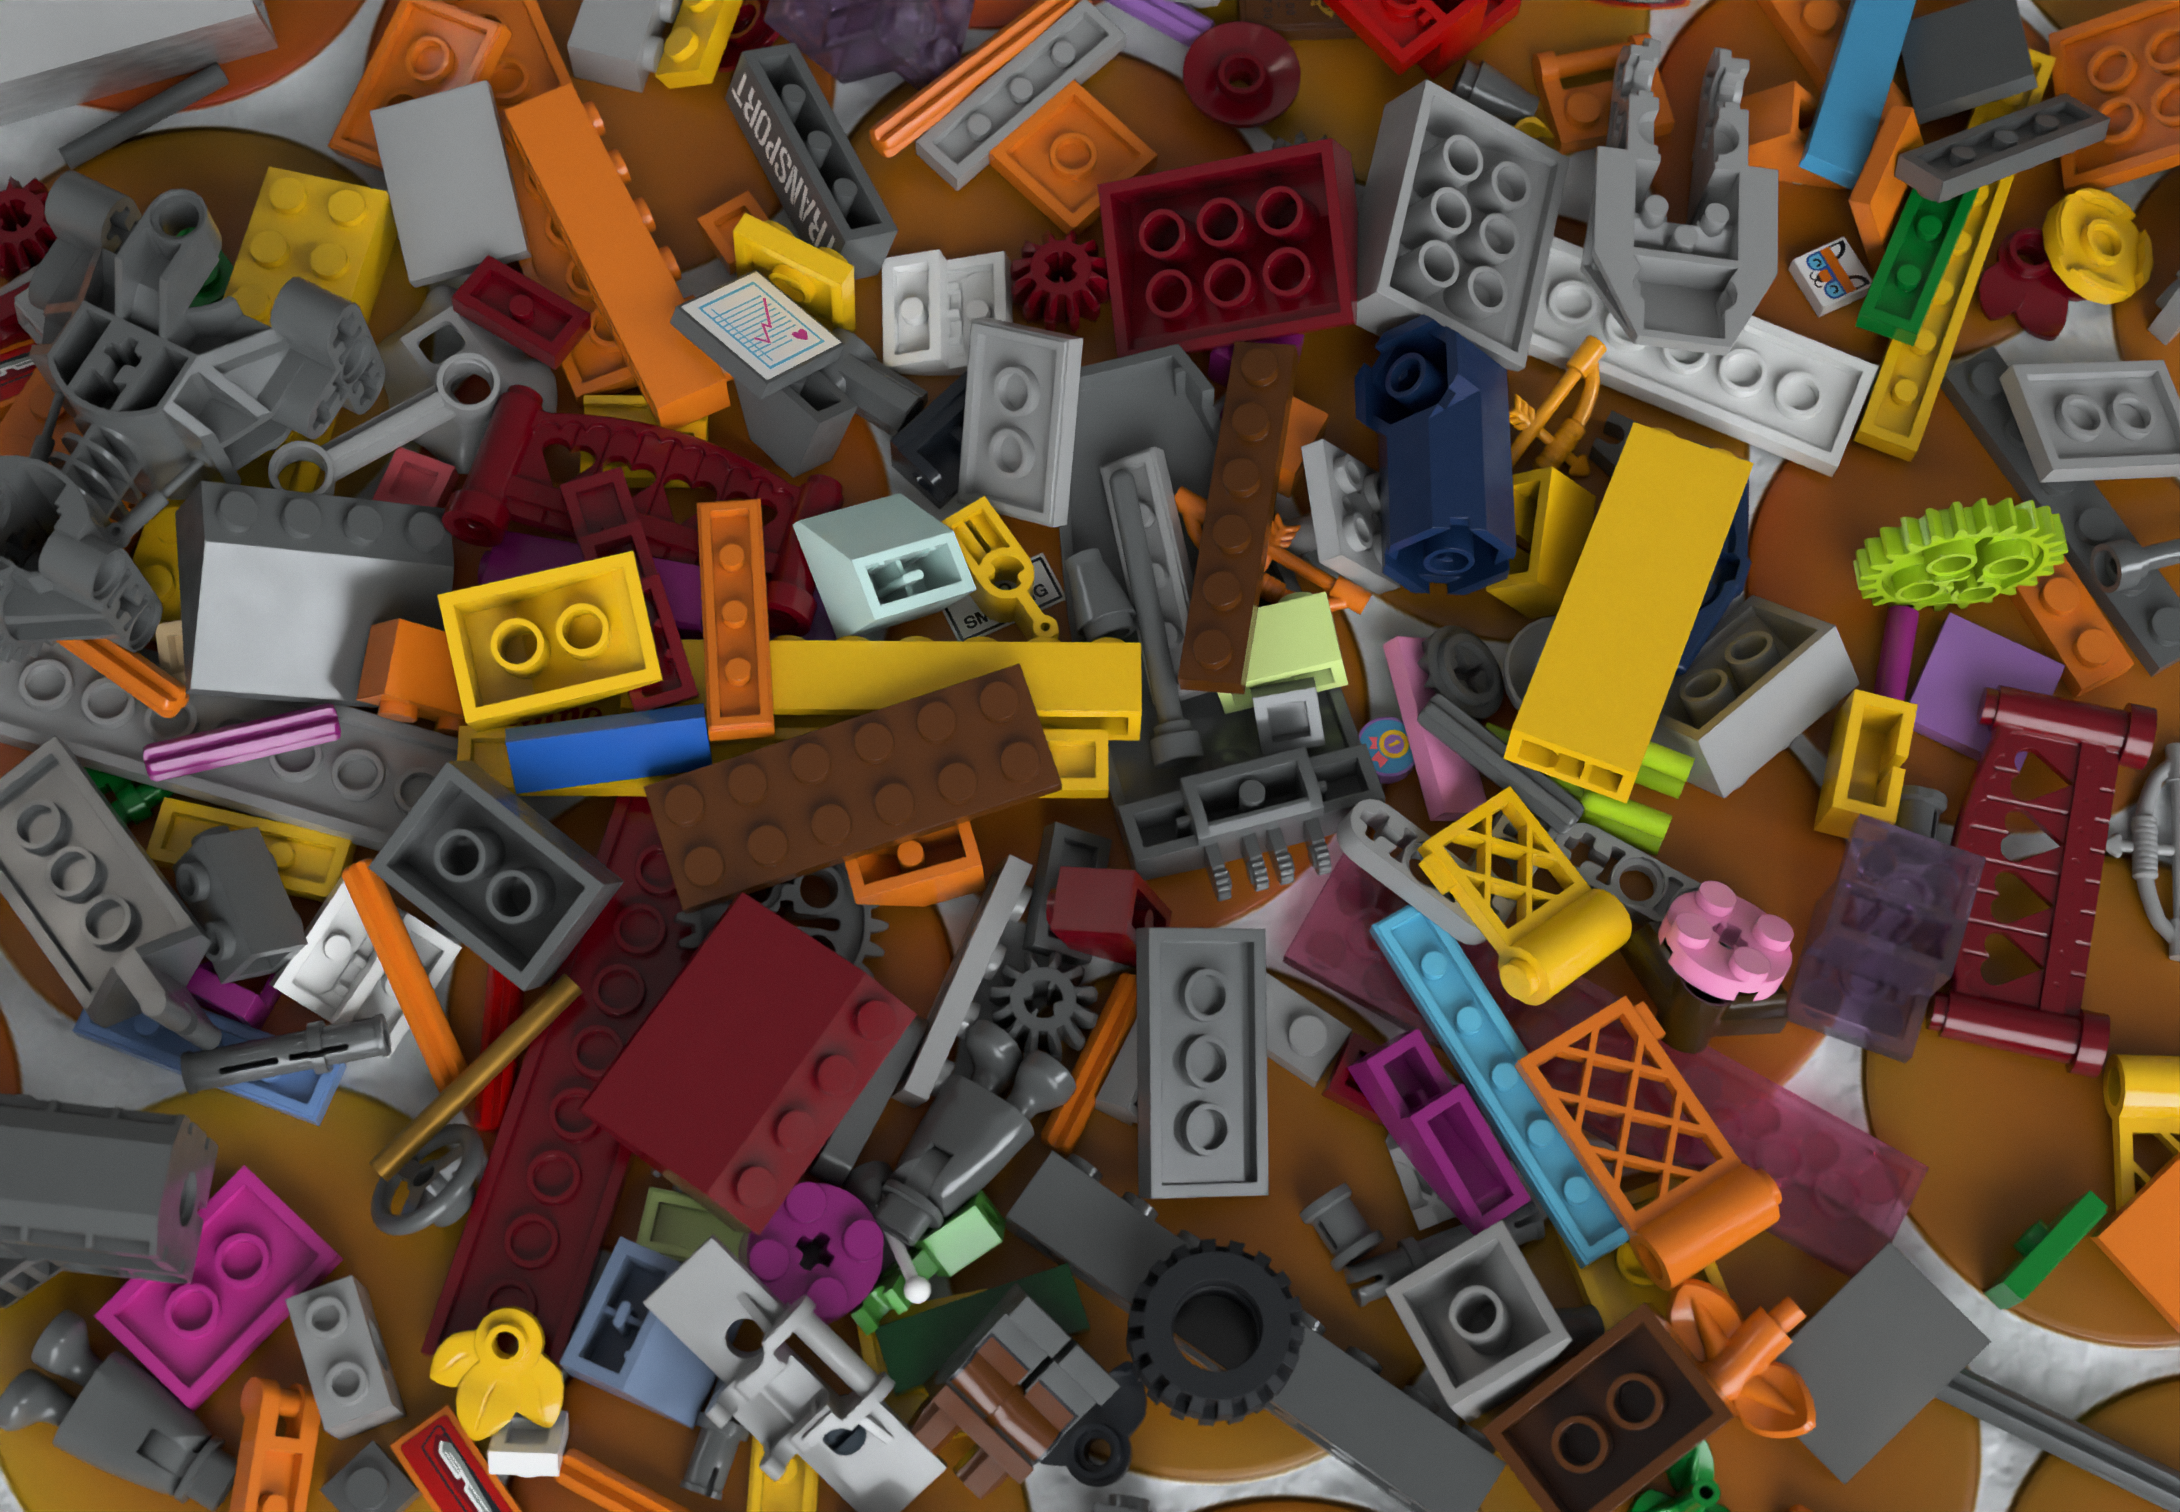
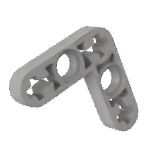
M1374 799L1360 801L1339 822L1337 841L1342 851L1358 866L1455 939L1464 944L1471 945L1484 943L1487 940L1450 891L1441 895L1434 885L1423 884L1413 876L1409 860L1418 859L1422 861L1424 858L1417 849L1426 840L1431 838L1423 830L1388 804ZM1500 811L1492 821V837L1517 844L1518 840L1513 837L1518 831L1504 813ZM1534 815L1550 837L1555 840L1558 833ZM1367 825L1376 831L1373 840L1364 834ZM1399 846L1403 851L1394 859L1389 854ZM1446 849L1460 868L1476 872V849L1467 863ZM1501 857L1510 865L1513 871V881L1509 882L1517 884V861ZM1533 866V875L1538 869L1537 866ZM1491 870V877L1501 879ZM1491 894V908L1500 920L1505 923L1516 906L1517 901Z

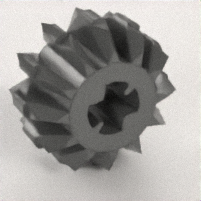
M1029 951L1024 954L1025 973H1022L1012 965L1006 964L1001 969V977L1007 986H991L988 992L989 1001L999 1007L989 1013L988 1021L996 1024L1001 1029L1007 1028L1006 1032L1017 1045L1022 1041L1026 1042L1024 1046V1059L1030 1051L1038 1050V1047H1047L1048 1055L1060 1062L1062 1060L1061 1041L1079 1051L1085 1046V1037L1080 1029L1094 1028L1097 1023V1013L1087 1008V1006L1097 1001L1098 993L1096 987L1088 985L1078 986L1085 975V969L1080 964L1072 966L1065 973L1060 972L1062 955L1057 951L1050 955L1048 967H1039L1038 959L1033 952ZM1047 997L1048 1006L1055 1001L1053 1016L1039 1018L1038 1009L1030 1013L1033 1010V999Z

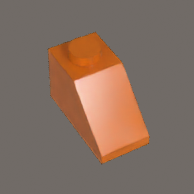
M1792 81L1741 98L1740 109L1749 110L1748 166L1778 170V181L1801 183L1840 190L1848 189L1798 167L1819 103L1796 81Z
M970 821L845 862L856 904L925 907L986 890L983 865Z

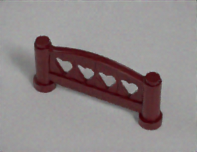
M511 385L505 393L499 396L463 488L451 494L443 513L442 524L449 533L475 546L495 547L502 543L509 523L512 520L576 539L560 487H553L543 455V450L552 444L563 445L570 453L587 452L595 459V463L570 481L604 472V467L612 462L624 463L631 471L639 469L648 470L655 476L656 480L653 484L632 497L638 519L641 520L652 557L700 566L697 513L681 524L675 523L664 490V486L669 481H684L691 489L698 487L708 488L716 496L714 501H728L731 498H761V505L772 508L776 513L775 519L763 527L769 632L780 636L793 635L801 637L810 631L817 610V603L813 598L816 584L793 524L802 519L842 509L844 504L842 496L843 487L836 479L827 475L814 474L809 476L807 482L799 487L788 483L773 472L730 450L679 431L615 417L546 412L542 408V396L534 389L524 385Z
M1998 685L1996 689L1989 687L1983 689L1977 711V724L1988 726V730L1991 731V737L1974 769L1963 796L1951 837L1945 872L1943 926L1946 964L1950 984L1946 993L1937 991L1932 993L1926 1015V1029L1937 1031L1938 1037L2064 1063L2068 1073L2096 1078L2099 1075L2109 1044L2110 1017L2108 1014L2081 1009L2109 822L2118 766L2143 770L2149 760L2157 730L2158 715L2156 708L2127 703L2124 709H2118L2004 685ZM2020 752L2035 754L2069 786L2030 801L2016 798L2011 791L2012 779L2020 774L2015 766V756ZM2011 812L2025 814L2060 847L2019 862L2008 860L2001 852L2002 840L2010 835L2005 826L2006 815ZM2004 872L2015 875L2050 908L2011 923L1997 921L1991 913L1992 901L2000 896L1995 887L1996 876ZM1991 934L2005 936L2041 970L2001 985L1987 983L1982 978L1980 972L1982 963L1990 958L1985 949L1987 936Z

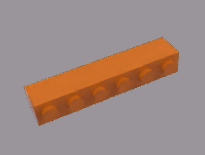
M570 82L505 109L504 113L512 142L657 425L676 430L731 406L726 382L734 378L670 324L676 306L695 298V296L690 295L686 298L682 296L676 284L677 281L682 280V275L675 257L667 245L659 249L657 248L650 234L656 231L652 214L642 196L632 200L625 184L631 182V178L618 149L614 148L607 151L600 139V136L606 134V130L593 101L589 100L582 103Z

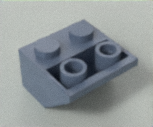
M620 1236L559 1364L570 1376L690 1429H694L699 1411L702 1412L718 1376L643 1304L644 1299L682 1263ZM744 1319L735 1321L728 1328V1338L732 1345Z

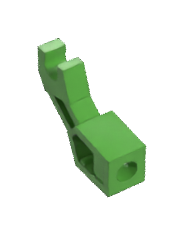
M981 1190L958 1211L949 1217L943 1216L944 1223L939 1229L928 1227L916 1244L910 1246L907 1251L918 1276H922L927 1280L935 1273L938 1277H951L1003 1242L1006 1220L983 1190ZM897 1260L879 1275L868 1296L851 1311V1317L866 1336L879 1328L880 1320L890 1310L895 1309L898 1315L908 1310L912 1304L904 1295L906 1280Z

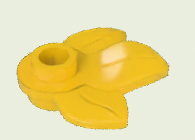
M505 1306L495 1309L480 1322L477 1329L456 1332L445 1339L433 1357L430 1378L442 1385L458 1387L456 1397L457 1417L464 1431L474 1441L488 1438L497 1433L513 1418L516 1412L537 1425L550 1428L560 1415L563 1404L564 1381L562 1372L557 1364L543 1352L545 1336L540 1322L532 1313L523 1308ZM500 1332H510L516 1336L519 1342L517 1353L507 1354L499 1348L497 1337Z

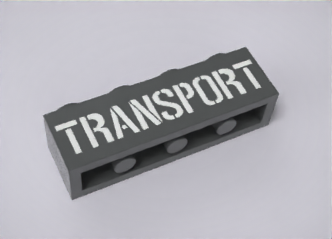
M796 43L743 51L725 100L798 236L802 241L816 248L827 247L841 254L849 264L854 266V280L878 275L898 229Z

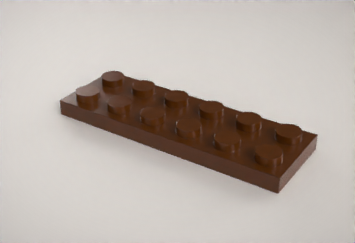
M1019 663L644 786V790L685 915L735 899L740 892L747 895L1062 790V782Z

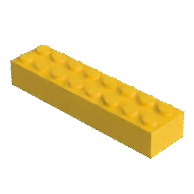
M269 166L223 299L228 296L235 298L244 315L271 327V310L278 293L291 278L301 277L356 303L360 307L368 326L398 234L387 191ZM339 412L327 430L317 439H310L292 430L287 439L276 450L265 452L237 470L242 480L240 485L270 488L268 465L272 455L281 446L294 441H308L319 446L329 442ZM307 461L291 463L278 476L280 486L288 491L312 493L321 468ZM167 499L169 504L144 525L133 557V562L162 603L163 610L159 624L181 620L175 512L186 499ZM155 634L152 637L151 641H156Z

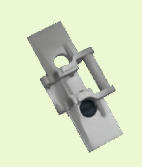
M714 1234L644 1299L643 1304L724 1382L710 1400L705 1410V1415L719 1428H722L732 1416L739 1421L763 1445L764 1455L759 1463V1467L773 1481H777L784 1474L787 1464L797 1453L857 1512H901L947 1468V1463L938 1454L934 1455L910 1432L907 1423L883 1401L894 1387L895 1381L885 1371L880 1374L873 1371L813 1312L816 1304L806 1294L798 1298L792 1305L789 1302L784 1304ZM745 1318L755 1320L765 1332L762 1341L763 1346L751 1352L740 1351L734 1347L727 1333L732 1323ZM794 1332L853 1391L850 1394L838 1395L784 1341Z

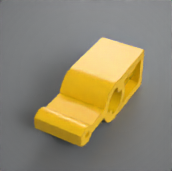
M983 496L941 521L952 529L956 535L977 589L969 595L981 612L989 619L999 623L1015 621L1028 641L1037 637L1058 639L1059 629L1057 621L1049 615H1044L1033 600L1034 566L1031 559L987 498ZM1001 580L1017 584L1016 588L1011 590H1002L994 585Z

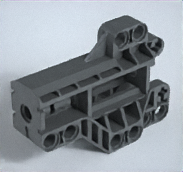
M0 1093V1308H9L61 1271L166 1283H192L204 1219L197 1214L198 1209L207 1208L219 1149L218 1144L207 1137L204 1131L195 1123L190 1122V1119L183 1114L170 1115L126 1110L120 1107L108 1108L63 1103L58 1100H37L33 1096L25 1094Z

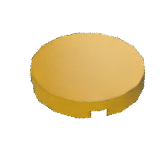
M2085 188L2065 196L2047 212L2042 228L2044 250L2056 274L2069 289L2088 301L2105 305L2122 302L2142 288L2149 281L2154 264L2152 243L2146 229L2139 233L2136 225L2131 221L2137 215L2128 204L2109 192Z

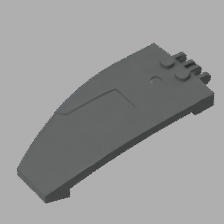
M1179 344L1081 367L1067 525L1059 526L1064 593L1071 642L1087 641L1085 636L1078 635L1076 630L1069 574L1064 563L1067 558L1087 549H1100L1104 562L1129 599L1100 466L1145 449L1157 447L1164 450L1174 496L1179 488L1184 486L1208 500L1221 419L1214 407V387ZM1178 512L1194 580L1199 549L1188 536L1183 516ZM1272 560L1265 573L1285 583L1286 589L1302 592L1294 572ZM1260 598L1259 607L1271 605L1270 602ZM1135 630L1131 635L1122 640L1124 642L1139 643L1137 631ZM1141 653L1142 716L1140 741L1108 740V797L1131 869L1136 870L1144 880H1150L1206 868L1217 901H1223L1232 897V882L1230 874L1225 868V862L1243 858L1248 880L1254 890L1258 892L1269 889L1267 868L1262 853L1268 852L1279 884L1293 883L1295 868L1287 846L1305 842L1310 863L1317 875L1331 873V858L1324 837L1337 833L1339 822L1360 801L1374 799L1385 803L1386 799L1366 743L1361 744L1341 687L1317 692L1326 745L1305 748L1304 746L1262 756L1254 707L1225 714L1217 692H1208L1180 701L1184 720H1190L1192 730L1200 732L1205 757L1188 765L1158 769L1154 767L1149 741L1155 738L1153 728L1159 724Z

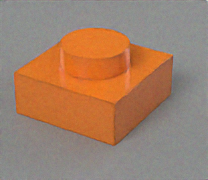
M749 190L697 218L700 233L730 276L737 272L733 230L745 213L764 222L769 220Z

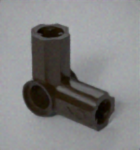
M1662 921L1647 922L1641 929L1631 933L1628 942L1620 948L1619 951L1625 958L1627 965L1659 1009L1655 1018L1666 1033L1661 1040L1675 1050L1696 1054L1703 1052L1712 1037L1780 1033L1789 1019L1786 1005L1788 993L1781 984L1776 992L1766 999L1753 1001L1758 992H1738L1734 1001L1709 995L1684 980L1668 962L1673 951L1667 945L1666 939L1660 945L1658 931Z

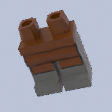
M1015 1283L951 1354L939 1371L936 1370L922 1384L929 1396L920 1404L907 1426L910 1432L934 1455H937L961 1429L967 1433L976 1444L952 1469L955 1475L982 1500L1002 1485L1009 1476L1018 1484H1021L1034 1470L1032 1466L1045 1458L1059 1443L1063 1435L1096 1403L1102 1406L1121 1386L1026 1291Z

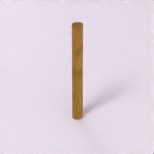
M564 973L369 1162L372 1168L388 1182L583 992L577 984Z

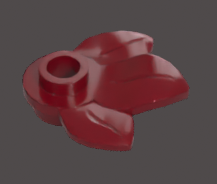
M2024 228L2007 235L2000 244L1996 254L1997 263L1988 268L1981 276L1978 286V302L1981 311L1990 321L2014 314L2016 322L2028 334L2042 340L2053 341L2058 337L2066 324L2068 301L2077 302L2085 301L2086 299L2069 289L2053 270L2044 250L2043 230ZM2018 255L2029 257L2034 265L2025 263Z

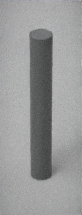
M216 62L58 148L68 167L72 170L228 85L229 81Z

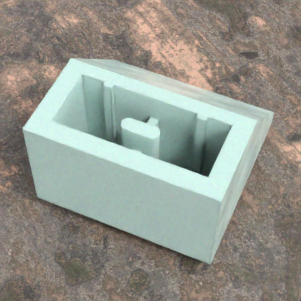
M901 493L802 519L793 524L837 639L843 636H862L940 612L977 590L954 531Z

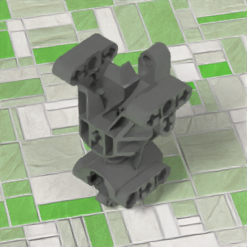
M67 171L60 175L48 193L45 203V217L57 239L38 265L29 285L28 297L30 303L36 308L43 310V315L45 316L42 344L32 345L29 356L55 395L42 435L35 436L29 457L18 455L0 456V660L9 663L11 659L18 663H23L27 654L36 658L40 654L43 642L53 646L56 640L107 639L133 653L140 651L154 636L162 617L163 607L160 599L126 550H124L130 543L131 537L169 504L167 499H187L200 481L240 485L242 480L237 470L265 452L276 450L287 439L292 430L310 439H317L327 430L341 407L358 415L364 414L376 402L382 390L386 375L385 365L360 307L356 303L301 277L291 278L278 293L271 310V327L244 315L236 299L231 296L209 305L189 307L219 262L218 256L222 248V236L204 200L194 191L186 189L166 191L150 204L143 216L131 197L76 171ZM196 227L191 233L175 237L186 228ZM62 406L68 414L75 418V425L83 435L82 437L75 433L66 432L62 436V443L71 456L53 451L55 441L52 439V434ZM141 492L147 494L144 499ZM121 500L136 504V506L128 511ZM109 518H110V519H113V520H115V521H117V522L111 523L110 520H109Z

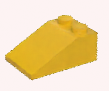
M633 551L437 595L465 723L476 732L546 717L663 680Z

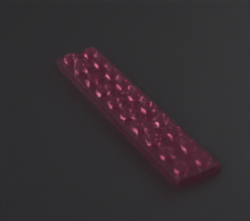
M1343 852L1284 954L1282 962L1405 1031L1419 1028L1427 1043L1444 1052L1369 932L1373 924L1409 905V903L1358 866ZM1456 939L1528 1054L1621 999L1580 976L1546 1002L1537 1006L1525 1004L1512 997L1504 989L1500 981L1498 969L1499 954L1488 940L1484 943L1471 945L1464 944ZM1619 1019L1599 1030L1595 1053L1631 1062L1634 1040ZM1587 1038L1572 1047L1585 1050ZM1661 1039L1658 1040L1740 1161L1754 1170L1759 1168L1765 1170L1777 1184L1782 1195V1203L1778 1205L1780 1218L1778 1222L1765 1229V1231L1850 1278L1888 1241L1893 1242L1925 1177L1928 1166L1709 1046L1703 1052L1689 1054L1673 1049ZM1643 1055L1641 1064L1651 1066ZM1554 1057L1538 1067L1552 1089L1577 1095L1583 1063ZM1593 1066L1587 1097L1623 1106L1628 1074ZM1639 1077L1633 1109L1669 1117L1672 1095L1665 1085L1661 1082ZM1564 1105L1573 1118L1575 1108ZM1585 1110L1582 1129L1616 1147L1621 1119ZM1681 1110L1680 1120L1690 1122ZM1631 1122L1626 1153L1661 1162L1667 1130ZM1677 1133L1672 1165L1700 1172L1717 1161L1701 1138Z

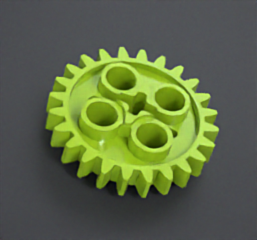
M1981 498L1972 507L1963 508L1959 501L1953 502L1950 508L1925 509V515L1920 519L1904 516L1900 518L1901 527L1880 528L1881 537L1866 538L1864 540L1865 548L1855 551L1856 560L1853 561L1858 590H1861L1863 599L1871 598L1874 606L1888 603L1889 608L1892 606L1909 605V607L1917 611L1926 606H1933L1934 611H1942L1949 604H1957L1960 609H1964L1970 603L1993 602V597L1999 593L2005 595L2017 594L2016 586L2037 585V576L2054 574L2053 566L2065 562L2063 554L2068 553V547L2059 513L2052 514L2050 506L2035 508L2033 500L2014 506L2012 498H2006L1995 505H1988L1987 499Z

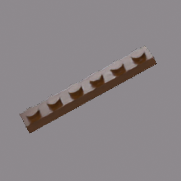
M1253 342L1234 343L1177 677L1181 690L1231 694L1245 693L1299 360L1296 345Z

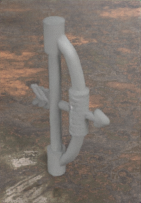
M2171 743L2165 746V760L2152 770L2145 780L2137 803L2136 814L2131 818V841L2122 840L2120 833H2114L2107 837L2105 851L2115 858L2121 857L2122 852L2132 853V878L2137 882L2139 896L2147 918L2153 928L2169 943V959L2180 962V743ZM2164 781L2170 786L2172 845L2157 843V818L2153 816L2155 803ZM2158 855L2172 856L2173 918L2170 920L2165 917L2154 881L2158 878Z

